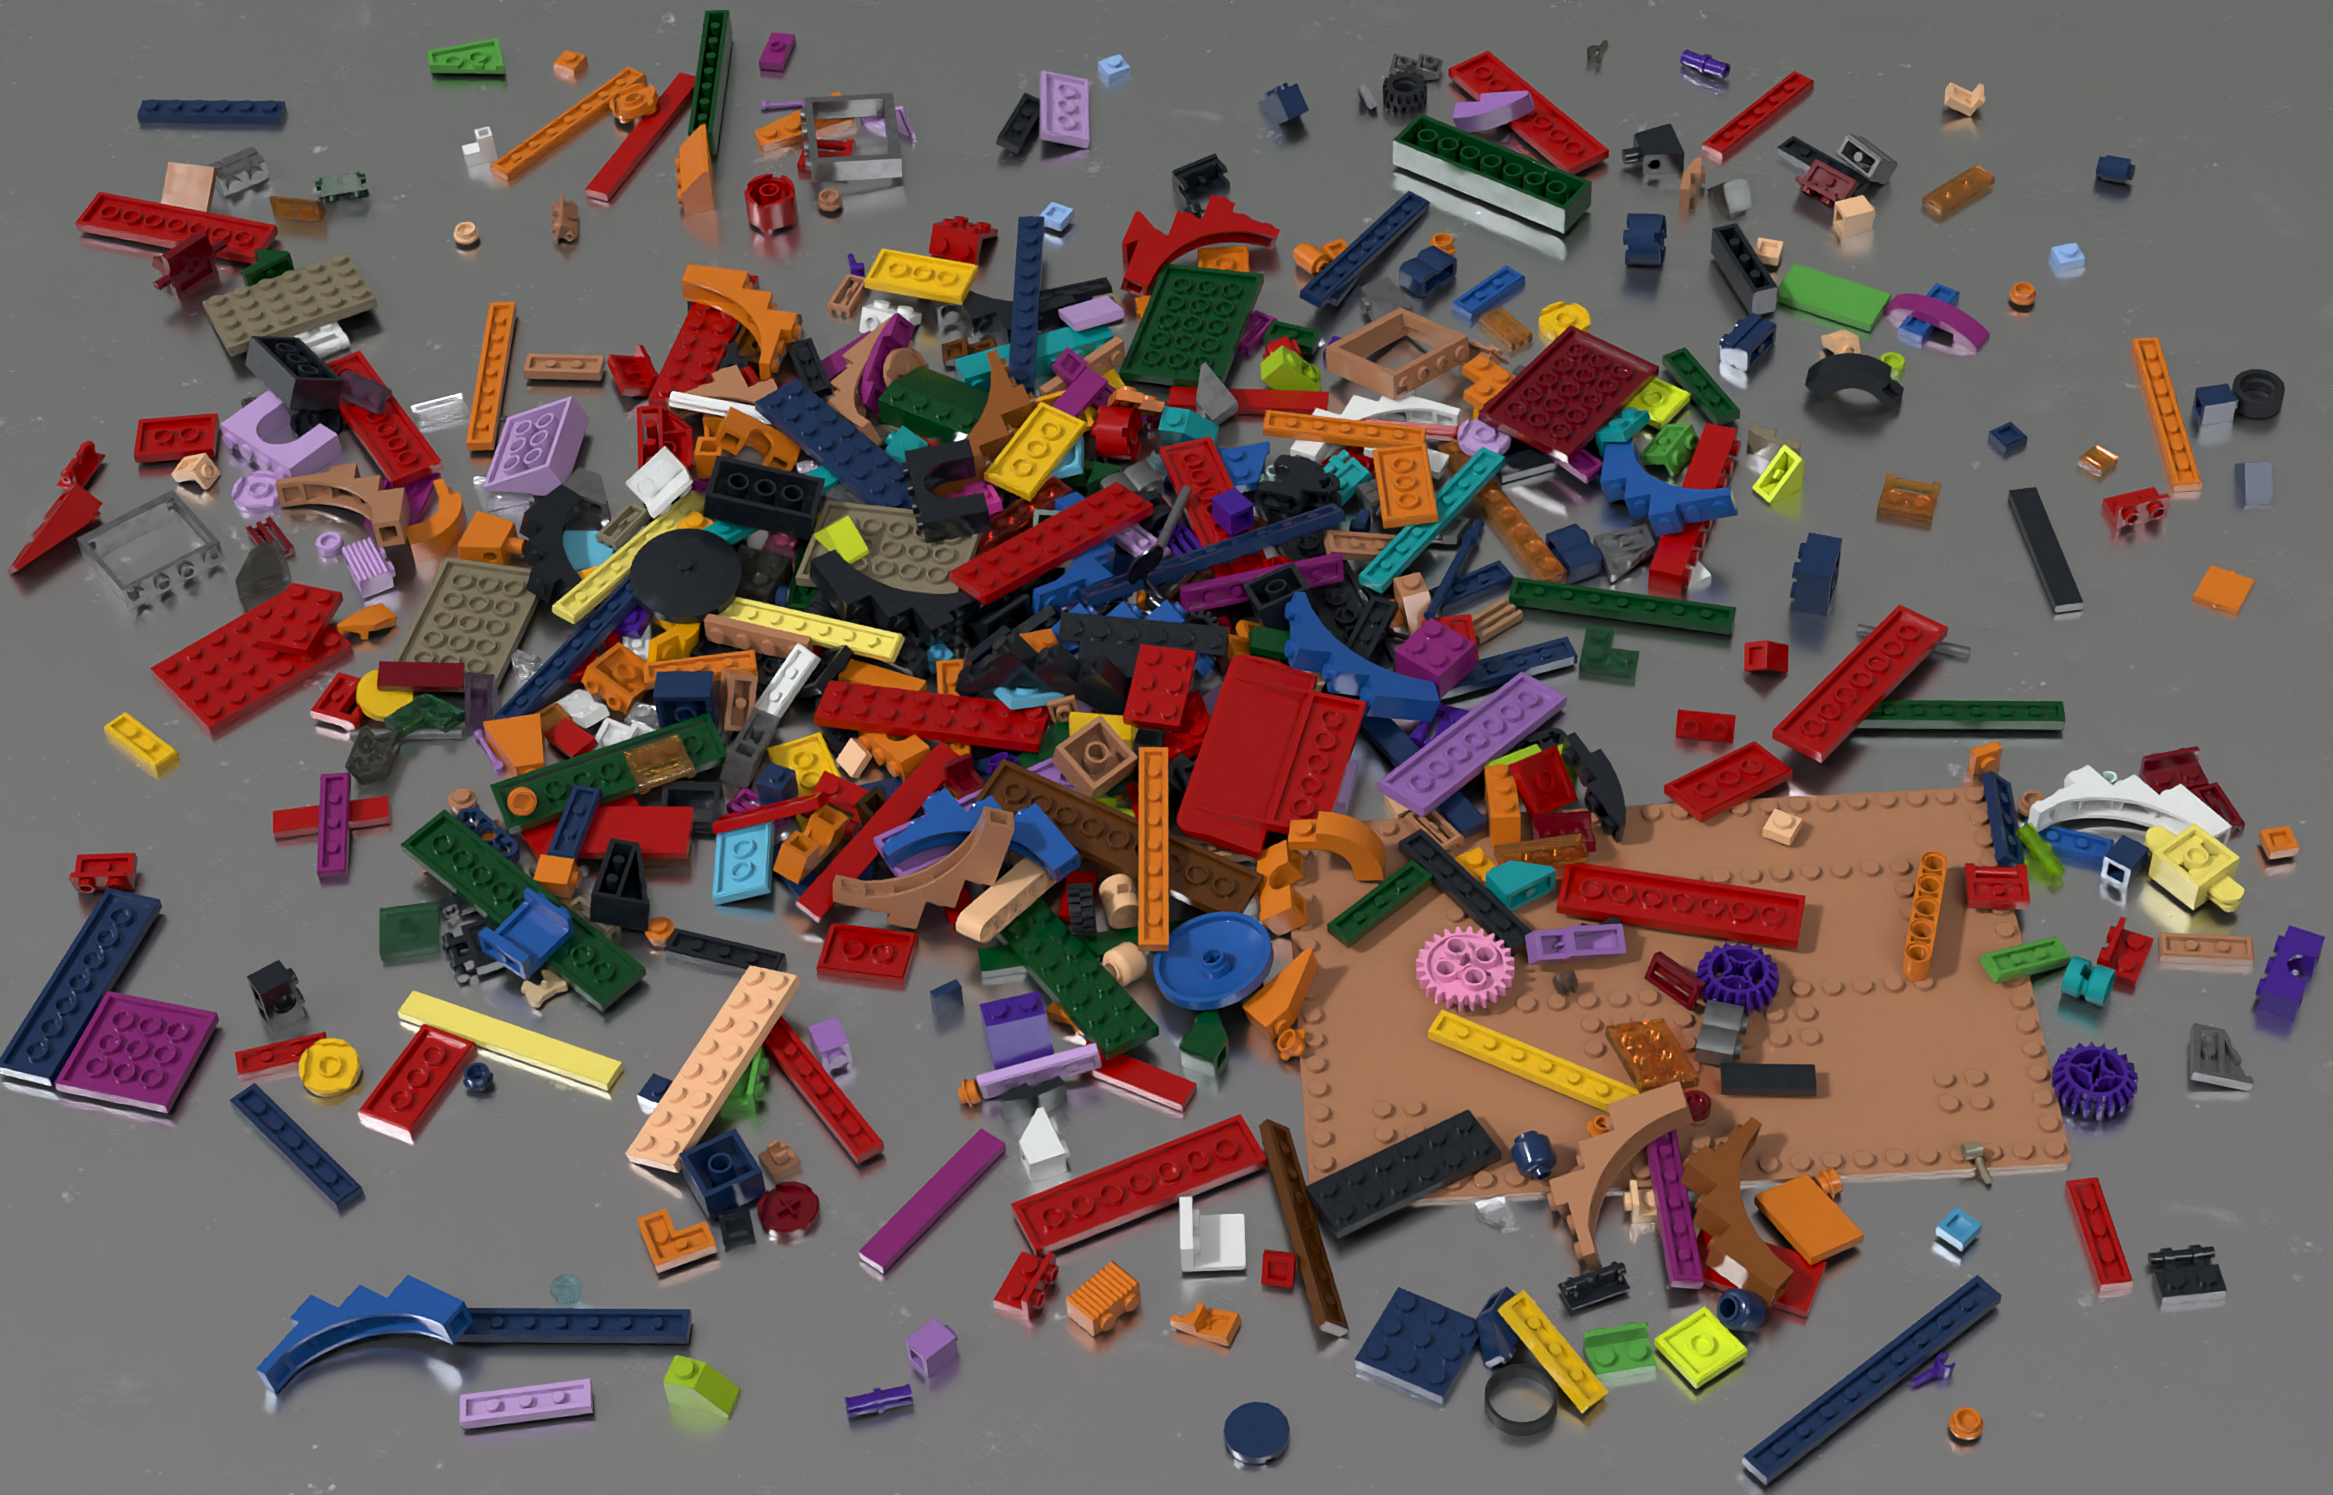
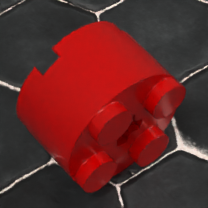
M763 174L748 182V188L744 190L748 219L754 226L759 227L764 233H770L777 228L797 221L798 209L795 188L791 179L784 175H781V178L773 177V174Z
M1100 405L1098 407L1097 423H1093L1091 426V438L1096 439L1095 454L1106 456L1109 460L1137 459L1142 441L1137 439L1138 431H1142V418L1139 409L1126 406Z

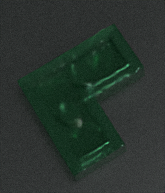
M1587 625L1579 663V673L1635 679L1640 651L1612 648L1615 628Z
M424 693L384 718L387 729L406 737L425 724L447 733L466 721V715L464 710Z

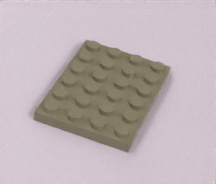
M348 253L343 255L337 254L328 260L319 263L313 262L304 268L286 271L282 275L271 279H262L250 287H238L232 292L214 295L208 300L202 301L204 310L230 357L248 351L251 336L290 337L378 307L375 296Z
M826 500L795 577L796 583L799 586L816 587L809 578L811 559L830 551L815 539L814 534L836 520L849 515L869 549V554L850 564L855 569L880 583L905 591L927 594L962 592L961 588L949 581V572L974 559L983 532L926 543L924 534L917 531L915 517H918L919 514L913 515L911 509Z
M445 557L393 662L464 663L463 692L494 697L541 599L526 590L531 569Z

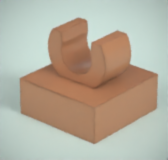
M777 1139L769 1143L767 1150L758 1155L759 1163L775 1183L802 1168L800 1159L785 1140L780 1143Z

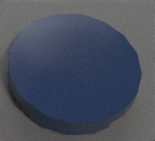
M1251 1402L1239 1406L1230 1413L1225 1420L1223 1433L1225 1444L1235 1458L1245 1463L1263 1464L1268 1459L1278 1458L1285 1451L1289 1443L1290 1427L1287 1417L1279 1408L1269 1403Z

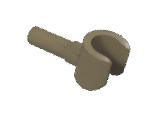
M1979 1142L1962 1144L1960 1148L1963 1159L1965 1161L1974 1159L1985 1184L1992 1182L1993 1180L1983 1160L1984 1152L1982 1145Z

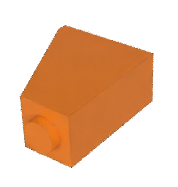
M540 713L483 721L490 748L499 760L503 762L512 777L547 766L545 732Z

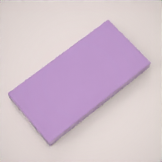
M1041 71L1040 139L1088 149L1090 143L1088 79Z

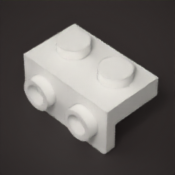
M875 300L874 303L862 307L859 331L861 333L872 332L895 313L901 314L916 326L921 324L922 313L914 312L913 308L909 306H898L897 308L890 306L888 301Z

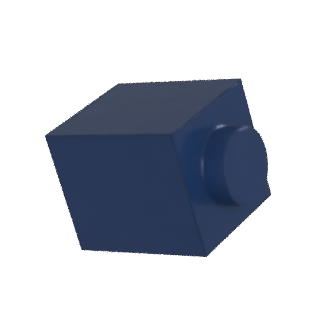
M2228 383L2196 388L2192 408L2201 426L2233 421L2235 410L2238 409V398L2236 394L2232 393Z
M771 762L756 781L760 806L796 798L799 795L795 770Z
M2122 835L2104 856L2101 876L2128 889L2145 869L2149 848L2138 841Z

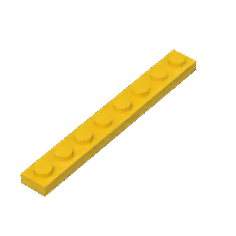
M1445 1010L1440 1011L1428 1030V1039L1607 1113H1609L1607 1104L1643 1093L1641 1090Z

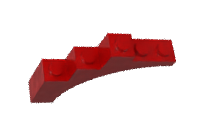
M1211 194L1202 219L1197 218L1192 213L1178 210L1168 235L1155 228L1143 227L1120 289L1140 297L1146 296L1149 287L1161 273L1165 263L1170 264L1180 256L1207 245L1234 242L1262 246L1273 250L1280 229L1274 228L1269 223L1253 220L1246 214L1233 212L1234 202H1231L1226 197Z

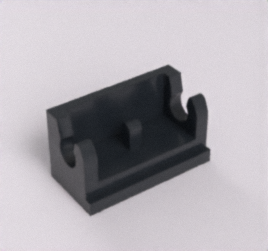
M1214 153L1173 170V191L1186 205L1211 196V194L1230 188L1229 180L1223 175L1228 170Z

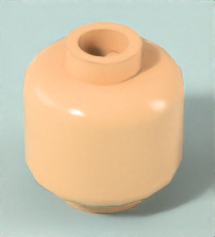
M1131 942L1121 943L1107 951L1103 957L1102 965L1121 986H1126L1145 974L1147 969L1144 951H1138V946Z

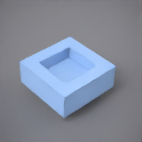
M1120 54L1098 61V70L1108 82L1131 75L1130 66Z
M1051 202L1039 216H1044L1045 226L1062 231L1074 218V210Z
M2076 243L2051 247L2050 256L2059 271L2085 266V257Z

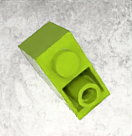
M1283 345L1260 363L1262 382L1274 390L1320 391L1322 389L1320 370L1314 364H1309L1303 360L1295 351H1290Z

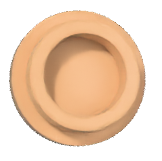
M462 222L455 227L454 239L460 244H471L479 237L478 228L471 222Z

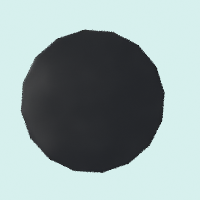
M302 409L296 416L293 415L291 417L290 427L295 439H299L320 423L339 435L344 426V419L338 409H326L325 412Z

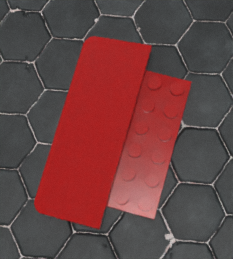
M1246 654L1235 656L1230 661L1176 818L1178 828L1187 835L1259 860L1269 831L1289 835L1291 820L1317 819L1318 811L1334 812L1364 718L1367 701L1315 691L1317 676L1299 669H1291L1290 666L1271 659Z

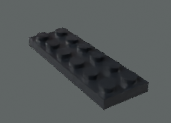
M1468 1109L1305 1186L1306 1195L1335 1236L1340 1238L1501 1161L1502 1152Z

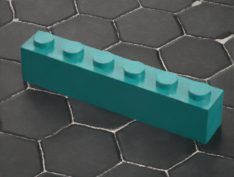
M1107 324L1079 332L1074 331L1068 326L1038 335L1035 378L1055 373L1051 367L1067 347L1084 358L1113 339V334ZM1010 343L955 359L957 380L990 392L991 368L986 353L996 349L1000 359L1006 358L1009 365Z

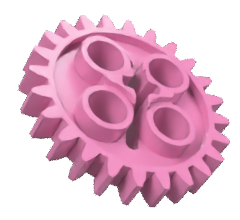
M1457 926L1453 934L1444 929V937L1434 934L1433 942L1425 941V949H1419V958L1416 959V980H1419V988L1426 989L1427 998L1435 995V1004L1446 1001V1009L1451 1008L1453 1004L1458 1005L1459 1011L1463 1010L1464 1005H1468L1470 1010L1474 1011L1475 1004H1480L1485 1009L1487 1008V1000L1496 1004L1498 1002V995L1505 997L1506 988L1512 987V979H1514L1515 975L1514 957H1511L1510 948H1504V940L1495 942L1494 933L1485 937L1484 929L1482 928L1477 934L1473 933L1471 926L1467 928L1466 932H1462L1459 926Z

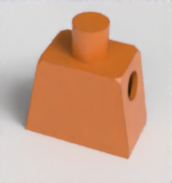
M476 511L457 547L460 559L506 565L512 553L524 555L528 541L527 539L518 538L514 522L482 511Z

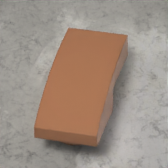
M1696 157L1683 174L1680 185L1679 209H1689L1690 199H1695V193H1700V183L1706 182V168L1701 167L1702 157Z
M1075 695L1046 702L1053 724L1057 721L1068 722L1070 711L1082 712Z

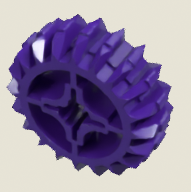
M1739 941L1735 946H1730L1727 942H1725L1723 948L1715 945L1712 952H1706L1703 959L1700 960L1696 972V977L1707 984L1706 988L1700 992L1703 994L1704 1003H1707V1000L1745 1006L1744 1012L1748 1016H1750L1752 1010L1761 1013L1763 1006H1770L1772 998H1775L1777 995L1780 980L1777 963L1772 962L1771 954L1764 955L1762 947L1754 950L1751 943L1747 946H1741ZM1721 973V977L1716 979L1715 976ZM1759 979L1760 982L1754 985V981Z
M2091 1041L2088 1047L2078 1043L2075 1049L2068 1047L2065 1054H2060L2055 1066H2053L2051 1085L2055 1088V1096L2061 1099L2062 1107L2071 1106L2072 1115L2079 1111L2083 1113L2084 1119L2088 1115H2094L2098 1121L2102 1115L2111 1119L2114 1112L2121 1115L2125 1107H2130L2134 1096L2137 1094L2138 1073L2135 1072L2134 1063L2128 1062L2127 1054L2118 1055L2117 1047L2109 1050L2106 1049L2105 1042L2100 1047H2096Z

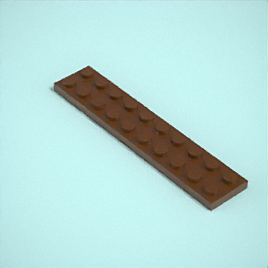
M1002 759L974 800L975 803L991 795L1003 810L1013 812L1014 817L1022 808H1029L1036 803L1077 850L1079 855L1138 881L1139 819L1005 759ZM1168 832L1169 896L1207 913L1228 911L1243 914L1263 882L1264 875Z

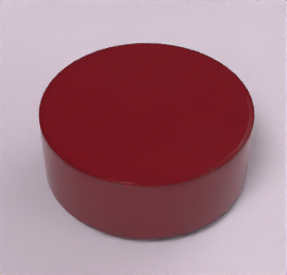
M1698 1090L1686 1092L1685 1095L1693 1121L1705 1120L1711 1112L1710 1097Z

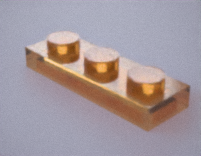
M1582 833L1494 846V856L1498 866L1510 860L1546 866H1559L1589 861V851Z

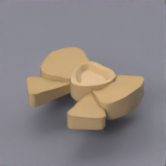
M551 970L541 971L544 980L538 986L528 980L524 981L521 991L525 993L527 1001L532 1007L538 1008L543 1004L544 1000L554 996L557 992L568 990L567 983Z

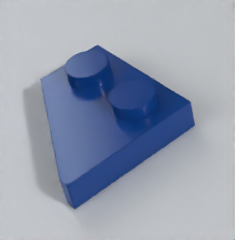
M1270 442L1219 450V455L1233 486L1240 493L1257 490L1260 484V475L1263 474L1265 469L1266 457L1270 454Z

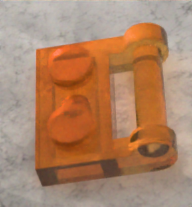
M1887 473L1877 507V514L1932 524L1942 483L1933 481V484L1898 478L1895 477V474ZM1893 488L1929 494L1930 496L1893 490Z
M678 734L624 752L625 761L641 795L650 792V788L685 776L687 779L696 776L694 765ZM679 766V767H677V768H674V769H671V770H668V771H665V772H662V773H659V774H656V775H653V776H650V777L645 778L646 776H649V775H652V774H655V773H658V772H661V771H664V770H667V769H670V768Z

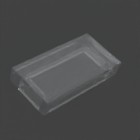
M462 393L411 406L418 429L469 416Z

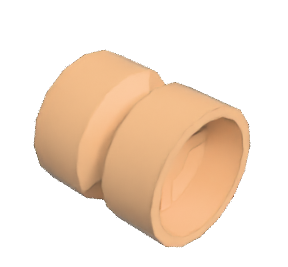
M1117 874L1105 879L1099 887V894L1105 907L1109 925L1114 929L1137 927L1138 886L1136 880L1125 874Z

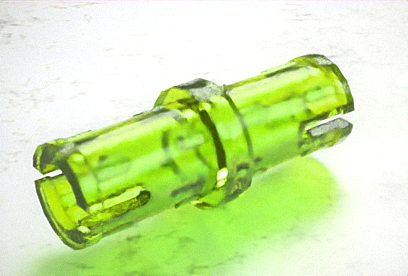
M2031 822L2027 823V826L2024 824L2016 831L2017 837L2028 848L2031 859L2041 865L2051 881L2055 880V877L2059 878L2066 872V867L2052 851L2053 847L2051 844L2044 841Z

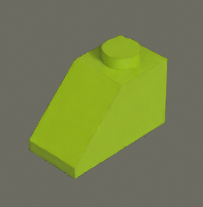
M675 1355L663 1380L668 1403L728 1419L741 1393L738 1386L706 1362Z

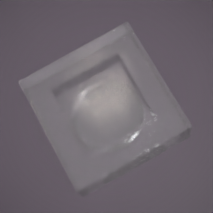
M518 649L511 656L515 676L523 680H529L542 666L541 657Z
M637 701L624 719V724L631 727L633 721L655 729L659 723L655 706Z

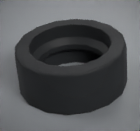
M2250 369L2241 372L2235 377L2231 390L2238 398V409L2236 411L2252 418L2273 416L2280 410L2285 393L2284 382L2274 373L2262 369ZM2259 389L2269 393L2271 397L2255 398L2244 393V391Z

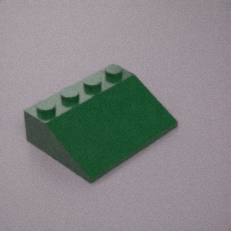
M919 366L891 382L878 399L880 421L899 429L903 425L917 436L939 444L960 441L969 435L979 421L988 402L990 392Z

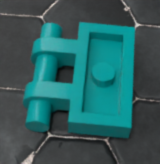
M1344 449L1337 456L1333 455L1328 460L1329 463L1323 468L1326 474H1333L1337 470L1334 475L1340 480V489L1337 492L1342 497V505L1356 493L1357 485L1368 482L1372 478L1370 472L1354 457L1346 462L1351 456Z

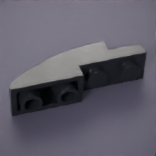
M1573 732L1565 736L1561 752L1563 760L1567 765L1573 767L1578 774L1581 784L1587 787L1584 798L1586 808L1596 815L1601 822L1604 832L1611 835L1615 842L1618 843L1622 841L1626 825V809L1622 788L1616 772L1601 748L1591 753L1578 735Z

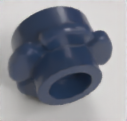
M484 1063L470 1064L464 1071V1086L475 1091L484 1090L488 1084L492 1083L493 1073L489 1072V1068Z

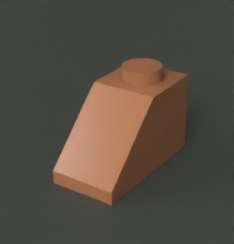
M1420 572L1393 578V599L1395 602H1398V608L1404 617V626L1409 636L1421 627V622L1425 619L1424 613L1431 602L1429 590Z
M722 668L719 704L723 730L741 731L754 709L758 676L751 671Z

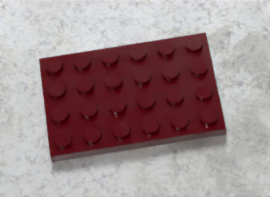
M1570 325L1478 412V420L1568 464L1596 436L1597 431L1612 421L1659 375V366Z

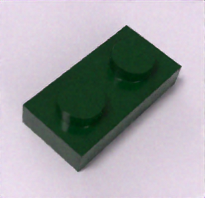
M1272 320L1263 336V344L1266 345L1280 337L1288 336L1291 340L1295 338L1301 353L1313 355L1322 339L1320 330Z

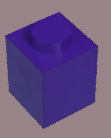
M1235 487L1212 498L1213 520L1231 537L1254 526L1253 504Z

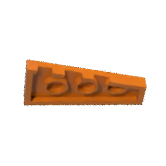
M837 91L828 96H841V94ZM800 109L754 131L755 140L762 153L797 144L805 140L802 138V124L805 123H801ZM854 117L814 119L816 138L856 126Z

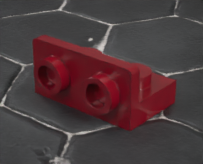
M2198 746L2154 753L2142 758L2139 777L2159 795L2164 790H2170L2179 784H2182L2189 791L2190 789L2209 784L2198 762L2200 756Z

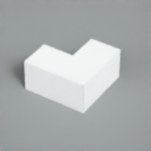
M490 127L474 130L477 142L462 146L467 166L470 167L497 160Z

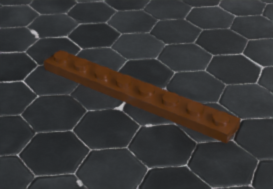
M1266 1119L1259 1125L1262 1144L1268 1156L1269 1168L1275 1180L1276 1192L1282 1204L1284 1219L1291 1235V1243L1297 1253L1299 1270L1305 1283L1306 1295L1310 1300L1314 1322L1318 1329L1341 1337L1349 1331V1327L1313 1206L1306 1195V1183L1290 1129Z

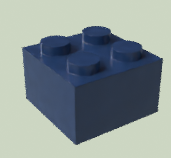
M1809 532L1806 543L1800 544L1798 552L1800 562L1794 563L1792 578L1797 580L1793 582L1790 598L1795 599L1794 611L1827 617L1838 581L1842 538Z
M667 671L656 673L653 699L660 728L709 713L718 731L720 704L713 671Z
M736 1128L679 1154L683 1177L709 1220L718 1217V1211L740 1207L761 1197L766 1191L762 1170Z

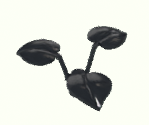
M1154 545L1137 556L1130 564L1126 574L1127 581L1131 584H1135L1142 578L1150 589L1144 591L1147 594L1153 593L1146 602L1148 610L1139 607L1147 616L1166 599L1174 604L1160 589L1169 581L1160 583L1155 588L1147 576L1161 561L1174 557L1171 554L1163 557L1164 552L1160 545ZM1117 601L1110 603L1099 614L1103 616L1108 615L1119 603Z

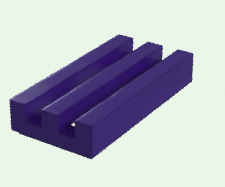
M1182 521L1177 523L1178 528L1174 529L1171 538L1177 541L1180 548L1186 553L1193 551V549L1202 548L1198 539ZM1170 538L1167 546L1171 549V554L1174 557L1183 554Z

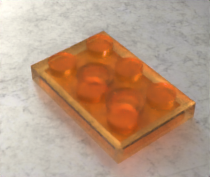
M1664 1018L1606 1026L1605 1037L1639 1093L1680 1081L1683 1089L1699 1086V1074Z

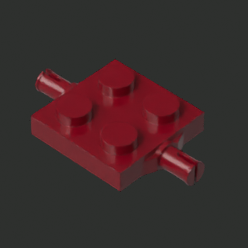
M202 230L161 255L165 274L153 282L154 288L157 291H161L170 285L172 294L179 299L218 273L216 256L219 252L228 248L227 242L221 238L211 245L208 234Z

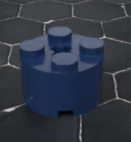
M1628 213L1627 229L1629 230H1624L1623 245H1628V250L1625 252V265H1663L1666 255L1664 240L1667 238L1665 215Z

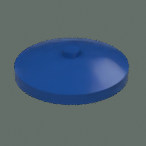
M1228 911L1204 914L1181 924L1169 934V951H1157L1153 962L1155 980L1161 993L1175 1005L1192 1010L1222 1008L1247 997L1263 983L1273 964V945L1265 927L1253 917Z

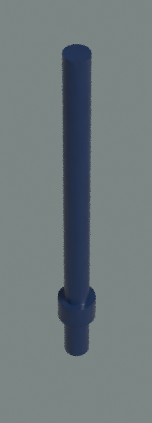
M1476 519L1471 528L1465 531L1462 537V545L1424 613L1426 620L1435 618L1471 549L1477 546L1481 538L1480 533L1485 525L1483 520Z

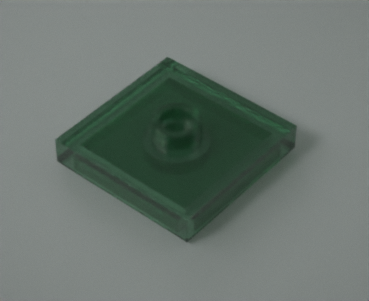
M438 901L380 908L379 954L381 960L441 952L440 908Z

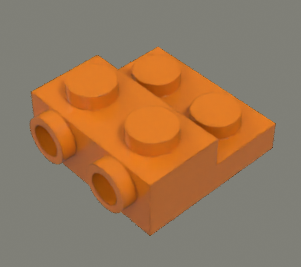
M618 642L587 666L581 682L589 693H597L604 698L612 710H620L626 714L638 705L644 694L649 691L645 690L642 663L647 662Z

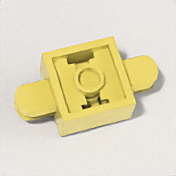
M2193 823L2176 836L2161 825L2148 829L2144 846L2149 848V853L2152 855L2148 876L2192 910H2195L2207 900H2211L2225 912H2233L2240 908L2245 889L2235 882L2240 860L2238 855L2196 823Z

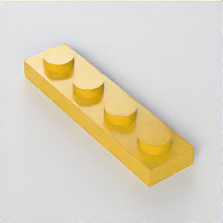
M1525 1290L1519 1292L1497 1310L1581 1413H1584L1609 1393Z

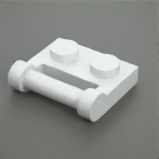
M337 321L290 336L302 340L317 356L338 348L346 349L350 347L347 335L342 331Z

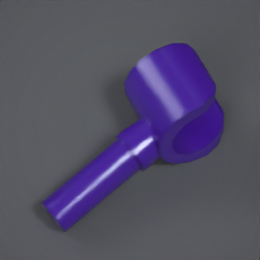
M852 253L848 254L851 274L865 277L864 263H857Z
M1942 1352L1938 1354L1932 1368L1910 1380L1915 1388L1931 1378L1948 1379L1951 1377L1956 1363L1944 1365L1949 1354Z

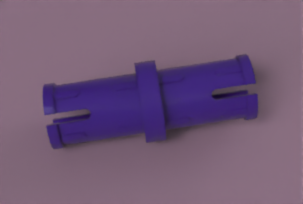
M1686 49L1680 58L1682 65L1695 68L1702 74L1709 73L1725 79L1730 73V64L1717 61L1708 54L1700 55Z
M910 1384L881 1390L880 1387L874 1388L871 1393L844 1398L845 1404H847L846 1411L849 1419L877 1412L880 1415L884 1414L887 1409L913 1405Z

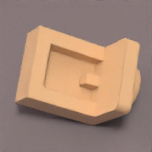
M1952 82L1945 88L1944 104L1950 109L1971 116L1976 109H1980L1986 99L1984 85L1981 83L1977 85L1973 92Z

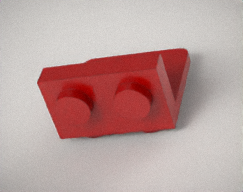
M954 216L953 219L944 218L942 222L933 224L928 253L977 265L982 239L997 236L998 230L991 228L990 223L977 222L974 224L968 222L969 218L963 216Z

